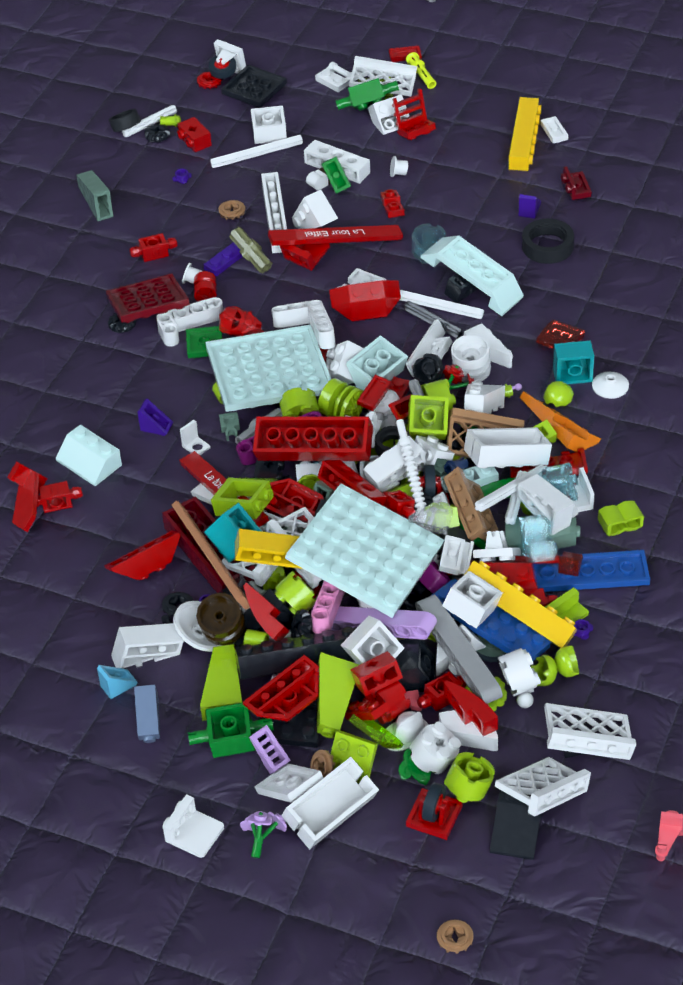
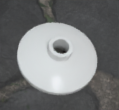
M603 372L593 379L592 388L597 395L614 399L627 393L629 382L620 373Z

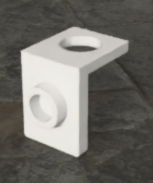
M192 420L180 429L182 447L190 453L195 451L202 455L211 448L209 444L198 437L195 420ZM200 444L203 448L201 450H194L193 446Z

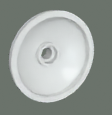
M188 601L181 604L173 618L174 626L179 636L190 646L202 651L212 652L213 647L222 646L209 642L198 625L196 614L201 602Z

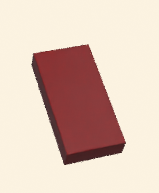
M419 46L389 49L391 62L406 61V57L412 52H416L419 55V59H422V54Z
M375 374L358 398L357 405L374 411L391 387L392 381Z

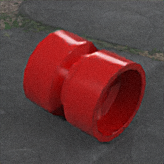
M209 271L197 273L194 277L195 300L199 302L216 297L215 275Z

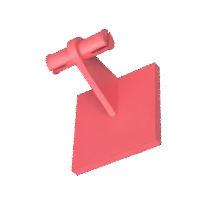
M661 811L658 845L655 848L658 861H664L677 836H683V814H679L677 811Z

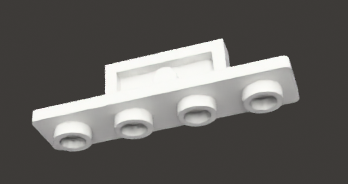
M439 319L434 320L406 362L407 369L412 377H414L413 365L417 359L423 358V355L426 353L438 355L442 359L453 343L450 336L443 337L445 330Z

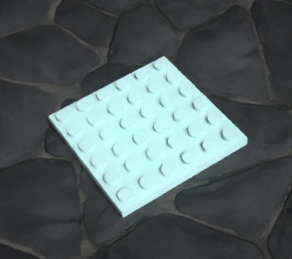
M311 324L205 342L226 412L280 403V400L283 398L282 395L286 391L301 387L302 390L309 388L315 392L316 396H320L324 386L331 380Z
M341 483L289 549L285 559L393 618L439 552L445 540Z

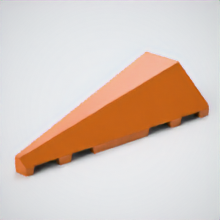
M522 392L520 399L542 422L545 420L549 421L557 433V438L566 448L577 452L578 448L584 447V450L600 442L601 438L589 433L587 429L580 427L553 408L545 406L543 402L535 399L527 392Z

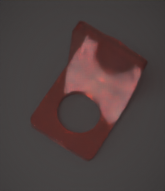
M563 552V556L559 557L558 573L578 576L583 555Z

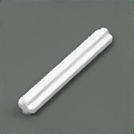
M171 105L142 119L137 125L123 130V136L129 137L159 122L161 116L176 114V106Z
M521 470L518 471L516 478L520 477L521 475L527 472ZM517 492L513 493L510 497L505 515L506 524L514 525L521 503V500L516 496Z

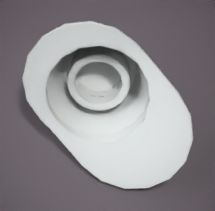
M403 712L398 716L396 722L384 730L382 742L389 750H406L410 748L411 743L428 723L422 718L420 712Z

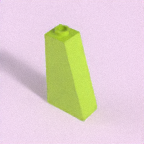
M234 644L213 647L200 703L202 721L207 720L206 709L242 703Z
M321 652L318 661L317 733L326 738H335L336 731L341 729L355 686L350 669L359 664Z

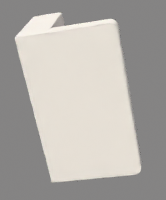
M581 467L579 468V478L564 480L567 496L576 503L575 508L578 512L592 510L594 505V491L584 468Z

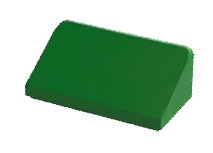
M337 156L322 163L336 194L351 187Z

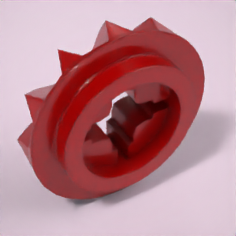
M204 72L197 77V84L204 89L217 88V86L221 85L222 79L213 77L210 72Z

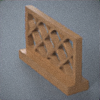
M453 407L448 412V449L455 453L454 456L470 458L466 452H463L465 443L460 438L463 433H467V429H470L472 426L478 427V429L524 428V420ZM453 424H460L464 431L457 434L453 429ZM455 439L463 447L460 451L452 450V442Z
M459 467L447 474L443 479L452 501L457 507L459 518L468 539L473 541L479 537L486 541L488 531L499 530L490 508L483 512L475 510V502L484 497L480 485L467 479L463 470Z

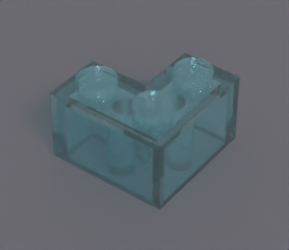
M544 515L519 517L522 556L532 563L555 560V554H557L558 550L556 542L549 538L548 531H551L550 520Z

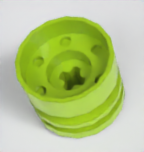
M333 378L328 381L321 391L318 400L319 412L327 417H359L363 407L357 405V400L363 393V390L352 385L348 386L346 382Z

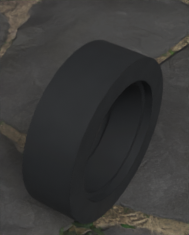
M550 218L539 219L529 223L523 230L522 250L529 259L535 262L545 264L558 263L567 259L573 252L574 232L563 221ZM541 235H554L563 239L564 242L555 247H542L533 243L532 240Z

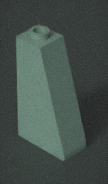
M92 170L77 174L78 187L97 221L113 217L110 191Z
M517 517L514 525L505 523V538L508 548H521V556L575 546L576 537H580V526H576V518L572 517L569 527L552 536L535 517Z

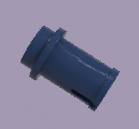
M460 457L454 461L449 460L444 465V470L449 474L457 467L462 470L468 468V460L464 459L465 457Z

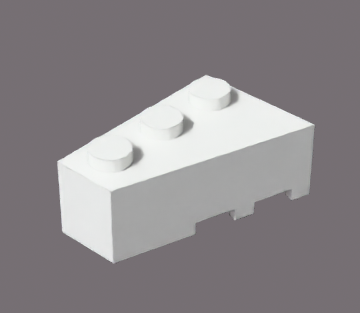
M322 190L304 197L292 217L293 224L298 229L317 228L338 219Z
M473 381L471 384H468L465 392L464 409L491 414L492 409L493 411H498V408H504L505 386L483 385V382Z
M538 474L518 484L516 496L551 536L570 526L575 506L574 501Z
M174 623L119 627L111 656L116 668L123 669L136 665L137 668L143 666L142 663L154 659L157 662L180 655L184 640L177 633Z

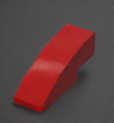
M411 394L388 405L397 420L408 419Z
M245 583L243 586L246 598L256 620L273 640H282L290 631L276 619L281 612L252 586Z
M450 681L444 682V696L465 725L473 722L482 736L498 730V716L481 698L460 685Z

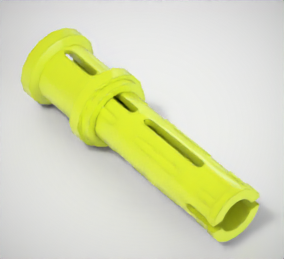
M416 52L410 53L406 57L407 64L417 66L416 73H418L428 89H433L436 86V81L426 70L425 63L419 59V55Z

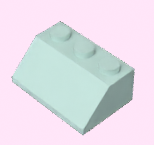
M380 335L351 358L346 365L356 387L364 391L375 374L389 381L399 375L405 368L408 356Z
M79 425L66 435L56 457L57 462L94 486L98 485L122 466L119 449L82 425Z

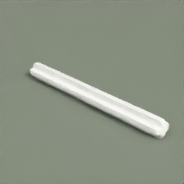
M301 135L289 137L213 158L210 160L212 168L225 166L301 145L303 139Z
M400 290L401 301H411L417 305L476 319H482L484 315V310Z
M541 464L476 501L475 510L483 512L517 492L520 482L535 474L543 477L548 473V467Z

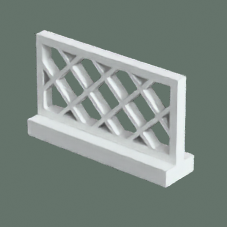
M355 56L349 86L353 87L377 78L379 80H386L384 82L380 81L383 85L396 80L401 83L398 85L399 90L391 92V94H402L403 96L411 97L417 66Z
M303 507L278 521L274 519L268 521L266 532L300 536L302 533L294 532L295 526L307 528L314 517L306 507ZM304 515L308 519V523L299 522L296 519ZM286 524L292 525L293 528L292 531L283 530L281 526ZM295 568L312 589L319 586V582L323 580L305 569Z
M263 511L265 514L268 515L269 520L274 519L275 521H278L282 519L281 517ZM267 524L259 527L262 532L266 530ZM282 525L288 527L287 531H292V525ZM295 526L294 532L303 533V528ZM225 558L222 560L227 569L254 579L255 584L261 587L278 567L276 565L244 561L232 564L228 563ZM256 564V568L253 571L245 569L246 566Z
M550 703L545 704L544 709L549 736L547 740L548 749L626 760L631 759L636 747V740L631 737L628 716L626 714ZM551 711L558 712L562 716L558 718ZM572 715H578L582 719L578 721ZM592 718H599L602 722L599 724ZM567 719L573 725L569 727L563 720ZM613 720L621 721L622 726L619 727L617 724L613 722ZM587 722L594 728L590 730L584 723ZM608 725L614 731L609 732L604 726Z
M548 757L496 780L495 787L529 806L528 813L537 816L587 792L591 772L586 769L576 772Z

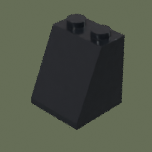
M405 638L398 640L404 647L395 658L403 676L398 681L406 691L418 690V692H424L425 684L436 679V657L423 639Z

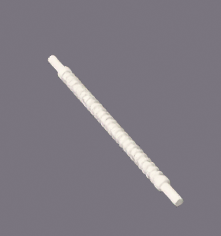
M400 419L396 421L400 436L398 442L399 446L402 447V456L405 457L403 461L406 462L404 464L407 467L406 472H409L407 477H410L408 481L411 482L409 486L412 487V497L415 498L416 504L414 507L417 508L416 513H419L417 515V518L420 519L418 523L421 524L420 527L432 532L433 529L430 528L431 523H429L430 518H427L429 516V513L426 512L428 508L425 507L426 503L423 502L425 500L422 497L424 493L421 492L423 488L420 487V477L417 476L419 472L416 471L417 466H414L416 462L413 461L415 457L412 456L414 452L411 451V439L407 436L404 420ZM436 554L433 560L439 566V555Z

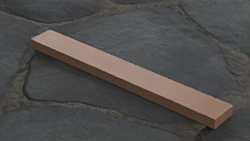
M175 501L172 507L236 601L245 610L248 609L250 606L243 591L188 511L179 501Z

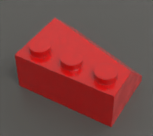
M472 560V561L470 562V564H472L473 561H475V562H477V563H479L480 561H479V560ZM496 560L484 562L490 566V572L494 574L497 572L501 573L507 578L506 582L510 585L516 583L524 590L538 589L533 561Z

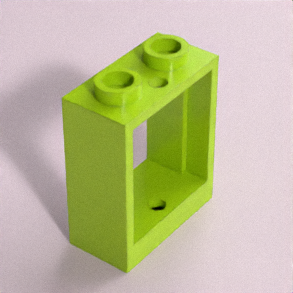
M228 478L211 498V503L215 516H221L239 503L252 519H257L274 496L269 481ZM238 496H248V497H251L250 500L236 499V498H237Z

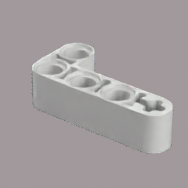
M213 297L192 303L182 309L168 310L167 313L158 314L156 317L158 332L164 344L175 346L179 343L178 332L219 321V314L223 312L222 300Z

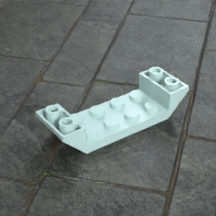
M459 235L441 238L420 257L433 267L439 262L444 263L491 297L488 307L501 316L524 296L514 274Z

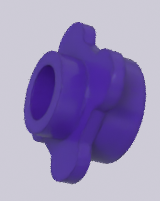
M182 168L175 171V176L172 179L174 182L178 181L185 184L192 177V174Z
M584 619L575 621L574 627L577 631L574 636L583 640L588 639L590 631H593V625Z

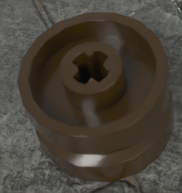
M215 593L202 600L197 608L196 617L198 625L209 642L215 645L231 644L239 639L244 632L246 624L244 614L234 597L226 593Z

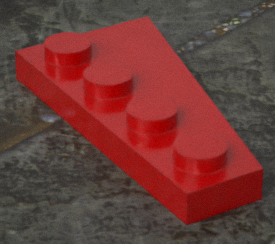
M584 447L578 448L575 453L564 451L561 452L560 456L552 457L550 455L549 463L546 465L548 473L543 477L579 476V468L581 467L588 474ZM510 466L511 478L516 477L517 472L520 470L528 472L535 467Z

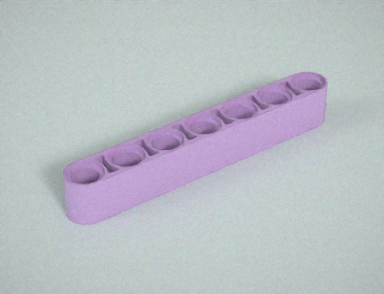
M339 606L331 631L342 630L345 627H358L368 616L380 620L395 638L427 639L436 625L437 619L433 614L425 611L398 610L394 617L391 618L375 608Z

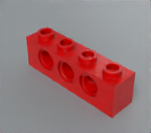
M341 460L322 461L317 478L335 491L342 483L384 506L387 496Z

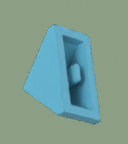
M103 665L97 667L100 686L110 699L131 689L138 683L128 669Z

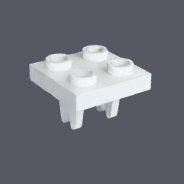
M488 531L485 549L473 550V558H479V561L482 562L496 561V557H499V561L515 560V556H521V548H508L504 531Z

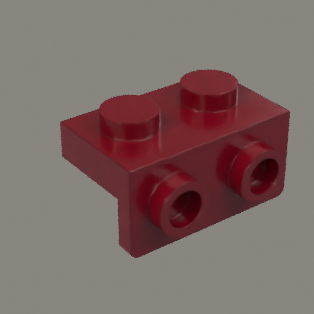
M564 167L561 181L565 183L566 193L570 194L571 199L591 197L592 191L583 171L570 173L568 167Z

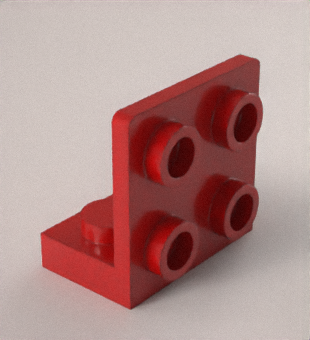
M330 244L280 245L285 259L312 271L330 248Z

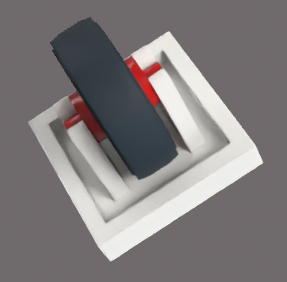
M218 39L214 42L216 56L209 62V72L213 77L219 79L227 78L234 73L238 74L246 67L242 48Z

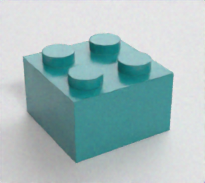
M591 340L554 344L553 372L555 381H562L566 384L593 381L594 352Z

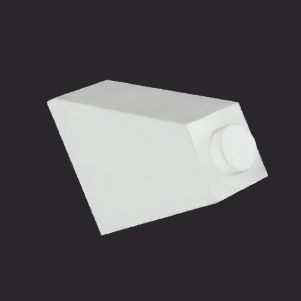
M455 710L439 713L438 722L444 724L460 740L462 746L498 751V735L496 731L482 736L473 722L465 725Z

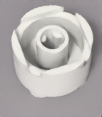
M520 648L498 657L507 685L510 684L511 686L510 691L513 697L534 689L541 683L537 672L530 667L533 661L526 649L522 650Z
M436 722L435 724L427 725L410 745L412 761L424 772L429 773V771L436 772L435 774H440L446 770L458 755L461 742L444 724Z

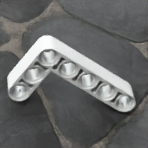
M311 300L272 308L273 325L275 328L310 323L320 348L330 349L336 346L334 327L322 301Z

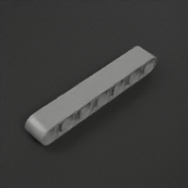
M434 594L416 602L417 611L429 612L436 617L437 623L431 633L472 693L481 698L486 704L503 697L500 685L446 608L442 606L443 604Z

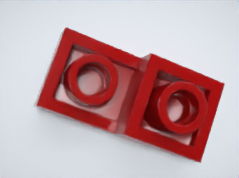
M388 189L385 192H380L388 218L405 215L397 190Z

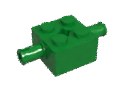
M379 78L348 88L349 96L335 101L338 110L352 106L360 111L367 109V105L385 100L386 94L399 90L396 80L383 85L380 83Z
M243 703L206 709V729L188 732L190 745L209 742L213 758L255 751V747L249 737L266 725L271 731H274L273 721L270 718L253 721L250 710Z

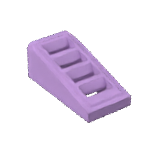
M267 725L249 737L270 774L291 761ZM266 734L267 738L259 743L257 739ZM270 742L271 745L264 750L262 746ZM274 749L275 753L268 756L267 753ZM278 756L279 760L273 763L272 760Z

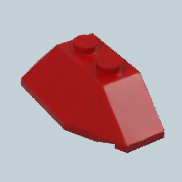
M399 280L358 283L329 290L331 308L352 322L387 317L401 299Z
M290 478L270 483L274 497L264 510L284 518L306 507L314 516L321 499H324L322 494ZM304 515L297 518L304 523H308V519Z
M171 530L104 566L107 570L139 581L149 577L150 573L161 571L166 568L167 564L171 563L180 539V533Z
M303 655L243 701V705L258 717L289 721L319 697V666Z

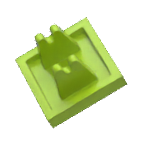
M341 730L336 731L330 754L333 755V762L336 763L333 766V770L351 757L364 771L356 782L360 783L366 775L370 778L378 743Z

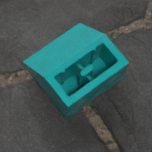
M239 503L223 513L204 532L228 563L235 559V540L239 529L261 531Z

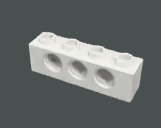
M314 140L304 150L305 163L319 169L323 167L322 163L337 156L348 179L359 184L370 174V160L317 140Z

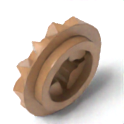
M229 200L219 206L220 216L225 217L226 220L229 218L232 220L234 218L239 219L240 216L244 215L245 205L240 201Z
M318 750L311 759L310 769L319 770L323 778L333 771V766L336 764L333 762V755H330L327 750Z
M449 920L443 923L437 931V940L440 948L446 949L447 953L451 951L458 954L459 951H467V948L473 942L471 927L461 920ZM453 931H455V934H457V937H459L457 943L453 941Z

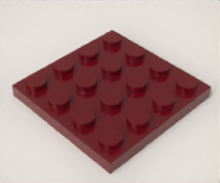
M172 273L106 290L107 298L122 323H130L134 319L148 318L153 314H164L168 310L182 309L190 305L189 298Z

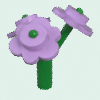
M258 811L250 814L245 821L240 823L243 831L250 830L254 835L251 857L260 858L263 840L275 827L284 832L287 830L286 821L280 814L276 813L274 815L272 812ZM262 825H271V826L261 835V833H262Z

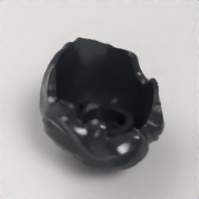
M426 353L423 355V358L417 359L413 365V376L421 385L438 381L442 377L443 364L438 355Z

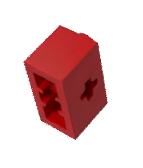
M195 117L178 123L177 135L180 140L186 143L188 148L198 152L212 146L210 132Z
M388 651L350 669L357 688L365 696L403 678L397 660Z

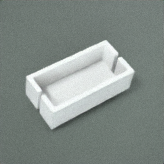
M538 427L467 429L464 451L475 465L483 469L488 467H537L541 464L548 465L552 448L551 442L544 437V434Z
M351 757L286 807L281 815L293 831L299 830L297 835L309 850L372 800L379 791L367 775L362 778L359 784L356 782L364 771Z

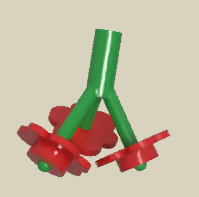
M445 365L443 373L449 382V391L467 387L468 384L474 381V378H470L469 373H467V383L451 386V383L462 382L464 372L458 365Z

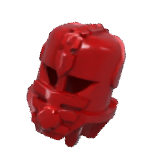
M228 306L219 314V329L227 335L238 337L265 332L261 329L262 323L252 315L253 311L249 310L248 312L241 310L239 307Z

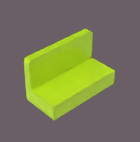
M574 587L549 604V606L558 611L557 616L562 619L566 616L575 622L589 615V611L579 603V591Z

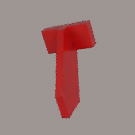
M16 461L7 477L19 484L12 523L28 532L36 519L37 498L40 493L39 487L44 486L48 478Z

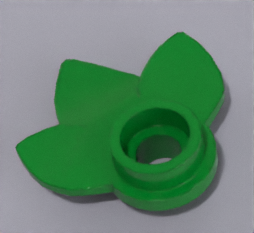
M406 749L403 754V761L398 768L401 779L406 780L412 776L419 783L427 785L432 771L427 773L419 769L412 761L411 749Z

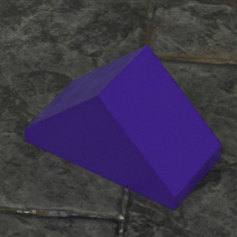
M520 194L519 216L535 219L541 200L535 196Z
M146 398L138 410L140 431L163 436L167 435L173 421L150 400Z

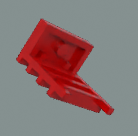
M421 88L417 89L418 94L399 102H397V98L392 99V107L395 111L394 116L397 121L395 123L398 126L397 133L408 140L416 139L419 135L429 134L432 130L436 129L435 123L427 119ZM420 100V103L400 111L398 107ZM421 109L422 111L421 113L410 116L408 118L402 120L400 119V116L411 113L413 111Z

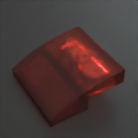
M552 320L542 330L536 343L554 349V344L578 342L584 337L585 330Z

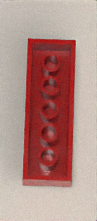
M256 417L253 453L258 461H370L373 424L369 417Z

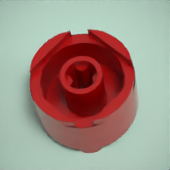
M399 681L363 698V701L368 700L369 702L375 700L388 702L391 709L377 718L381 724L391 722L411 706L410 699L406 700L404 696L406 690Z

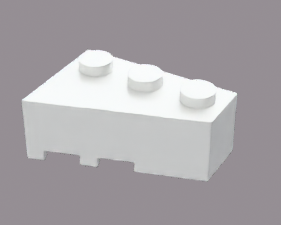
M410 437L411 451L414 452L412 456L415 457L413 461L416 462L414 466H417L416 471L423 472L424 465H427L424 451ZM399 442L363 468L368 482L381 492L399 485V481L406 478L409 473L406 472L407 467L404 466L406 462L403 459L405 457L402 456V447L399 446Z

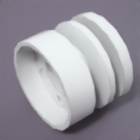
M465 335L455 340L451 347L452 364L462 368L464 372L462 382H468L467 373H469L470 378H474V381L481 382L486 379L491 372L488 342L478 335Z

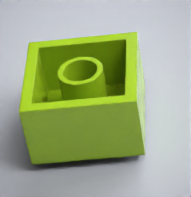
M410 396L407 431L411 438H416V436L428 437V435H431L439 440H445L448 428V397Z

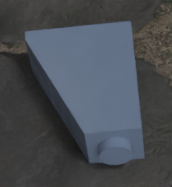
M155 685L134 687L138 738L139 741L143 740L144 743H152L156 739H161L158 692Z

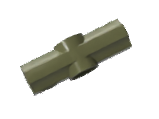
M241 227L234 229L230 233L229 237L240 249L241 255L250 261L260 273L263 274L271 268L273 263L261 251L262 247L254 239H251Z

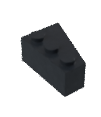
M269 589L263 597L281 612L276 619L287 628L291 625L294 614L289 610V605L286 602H281L275 593ZM250 608L244 613L246 622L244 632L235 641L239 647L244 645V636L247 629L265 632Z

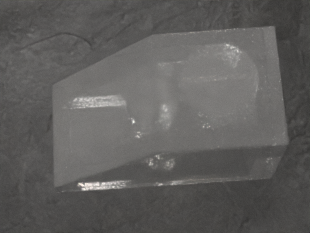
M433 502L410 515L408 522H413L428 531L447 535L453 516V507L445 502Z

